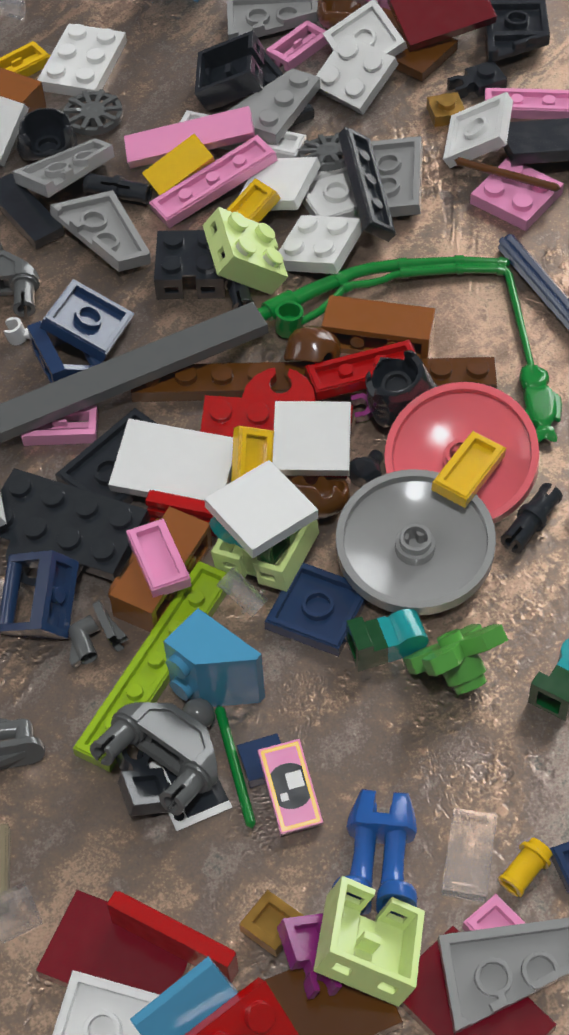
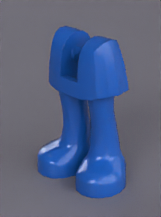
M361 789L351 809L346 826L349 835L355 839L351 871L345 877L372 888L376 844H384L382 875L376 898L377 913L381 911L392 897L417 907L416 889L412 884L404 881L406 844L414 841L417 833L411 797L409 793L394 792L390 813L377 812L376 791ZM338 877V878H337V880L334 882L332 888L334 887V885L338 882V880H339L341 877ZM349 892L347 893V895H350V896H352V897H355V898L361 900L360 897H358V896H356V895H353V894H351V893H349ZM372 899L361 911L360 915H367L371 912ZM393 911L390 912V913H392V914H394V915H397V916H399V917H400V916H403V915H400V914H398V913H396V912H393Z

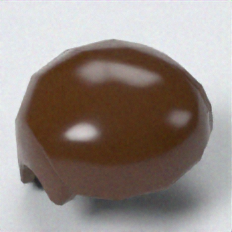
M318 0L317 19L328 30L361 8V4L354 0Z
M301 327L290 335L285 349L284 360L287 362L290 360L322 362L323 359L339 358L341 355V344L334 334L321 327Z
M301 475L290 479L298 490L318 509V519L334 516L344 508L350 499L349 486L346 481L339 479L327 480L324 476H319L316 483L309 485Z

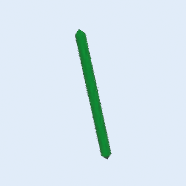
M218 705L215 709V714L245 825L253 829L256 820L225 708Z

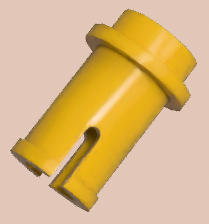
M531 838L528 842L523 841L519 845V854L504 873L498 877L502 887L516 897H522L524 891L541 869H548L551 865L549 859L553 855L552 851L536 838Z

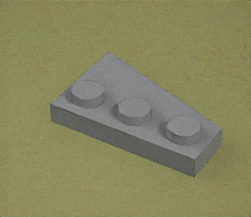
M227 0L228 40L252 30L257 37L298 27L306 20L312 23L317 22L318 2L317 0Z
M292 68L264 86L263 90L252 94L229 110L249 106L252 113L255 136L258 135L263 141L277 145L320 89V77Z
M421 136L371 141L391 217L421 214L423 158Z
M94 138L13 171L15 183L49 198L114 158L113 146L110 143Z
M113 190L50 205V215L118 272L151 263L150 251Z
M569 917L439 935L437 939L454 1035L569 976Z

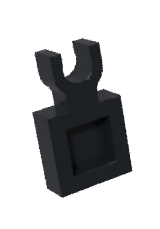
M484 62L466 68L464 76L457 75L447 80V89L449 91L455 89L460 99L465 98L472 92H475L478 97L484 96L485 88H507V77L495 62Z
M125 748L116 757V760L121 770L118 785L129 815L138 816L170 812L173 804L165 810L159 800V795L169 787L162 767L149 768L148 761L150 756L139 749L137 759H133L127 754Z

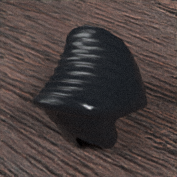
M38 108L27 113L20 120L17 151L26 161H40L78 145L77 136L63 111L55 108Z
M412 350L404 351V360L380 357L372 376L370 371L366 374L365 385L369 409L376 423L384 428L389 427L399 413L413 399L437 387L422 360Z

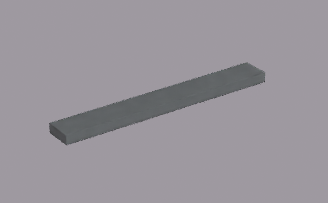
M251 302L0 404V443L268 334V324L255 304Z

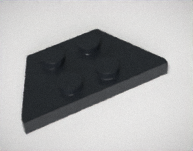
M490 0L497 15L496 23L485 26L488 62H495L549 45L550 30L546 0Z

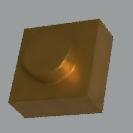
M458 92L427 97L426 107L434 127L449 125L451 115L465 110Z
M267 889L239 923V927L243 934L277 957L283 949L277 926L283 918L304 915Z

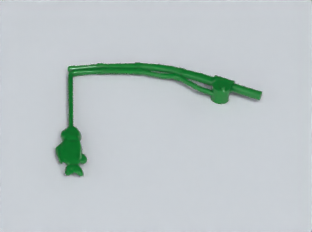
M454 255V257L430 258L405 257L370 262L339 271L338 274H330V276L309 283L293 292L287 290L263 302L261 307L258 308L265 321L275 320V330L279 336L289 338L296 329L323 315L328 299L317 309L304 316V309L301 305L336 288L339 289L333 295L343 296L353 291V289L371 288L398 278L405 279L445 274L463 275L464 273L505 276L527 365L521 368L519 376L524 390L525 411L536 428L538 442L543 439L557 442V433L551 425L554 421H561L562 400L548 386V372L538 365H534L513 274L507 268L510 265L508 258ZM391 272L385 276L374 279L352 281L354 279L373 274Z

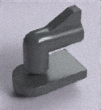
M100 600L93 603V608L107 639L117 652L124 649L122 643L129 640V638L110 618ZM91 615L73 623L68 629L69 637L72 641L69 661L73 668L91 663L98 656L89 635L100 630Z
M0 718V770L34 764L43 759L45 746L42 740L34 737L33 724L30 720L24 718L16 720Z

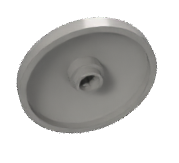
M410 469L395 471L366 483L350 497L337 523L336 553L344 577L360 596L377 607L390 612L414 609L418 612V615H430L460 605L475 594L483 585L494 561L496 547L495 526L487 507L477 494L467 507L464 508L431 490L432 482L439 473L428 470Z

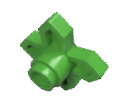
M471 624L462 629H455L439 636L437 644L422 648L404 657L403 661L409 674H419L427 671L429 676L443 674L448 687H453L457 695L464 694L479 688L487 682L484 675L486 667L479 653L488 651L508 641L502 624H492L484 628L481 627V624Z

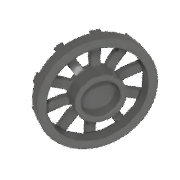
M103 89L95 92L82 91V94L74 98L70 97L68 99L69 102L63 109L73 131L87 136L107 133L116 128L123 118V108L118 97L105 93ZM117 111V114L113 116L107 112ZM78 113L71 118L69 117V114ZM80 119L83 122L81 126L74 123ZM106 119L111 120L110 122L103 125Z
M339 133L331 136L320 134L316 139L304 141V145L301 149H298L299 157H318L321 165L318 171H332L346 167L338 136Z

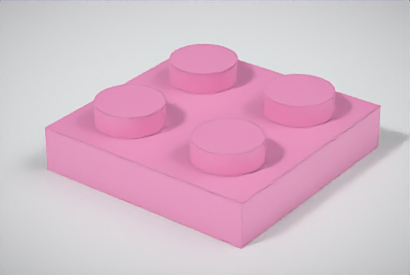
M507 157L498 168L554 182L561 189L554 192L490 174L471 193L470 204L527 231L562 195L564 183L524 164L513 165L509 157Z

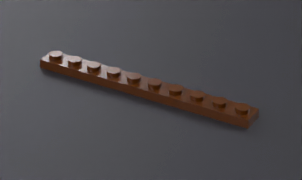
M494 357L421 359L437 386L455 382H474L497 389ZM319 362L192 364L131 389L132 402L204 401L205 395L242 398L245 387L255 375L270 368H275L277 378L271 389L276 393H285L291 388L287 376L289 368L298 371L306 377L305 366ZM362 389L331 398L351 397V395L361 393L367 394V389Z

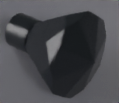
M372 450L368 456L356 457L350 462L349 478L356 486L361 488L371 480L382 476L380 464L384 459L382 452Z

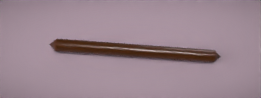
M461 157L454 160L458 166L556 192L561 189L554 182Z

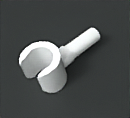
M11 317L5 321L8 330L3 332L10 344L17 346L30 339L28 329L24 328L19 318Z

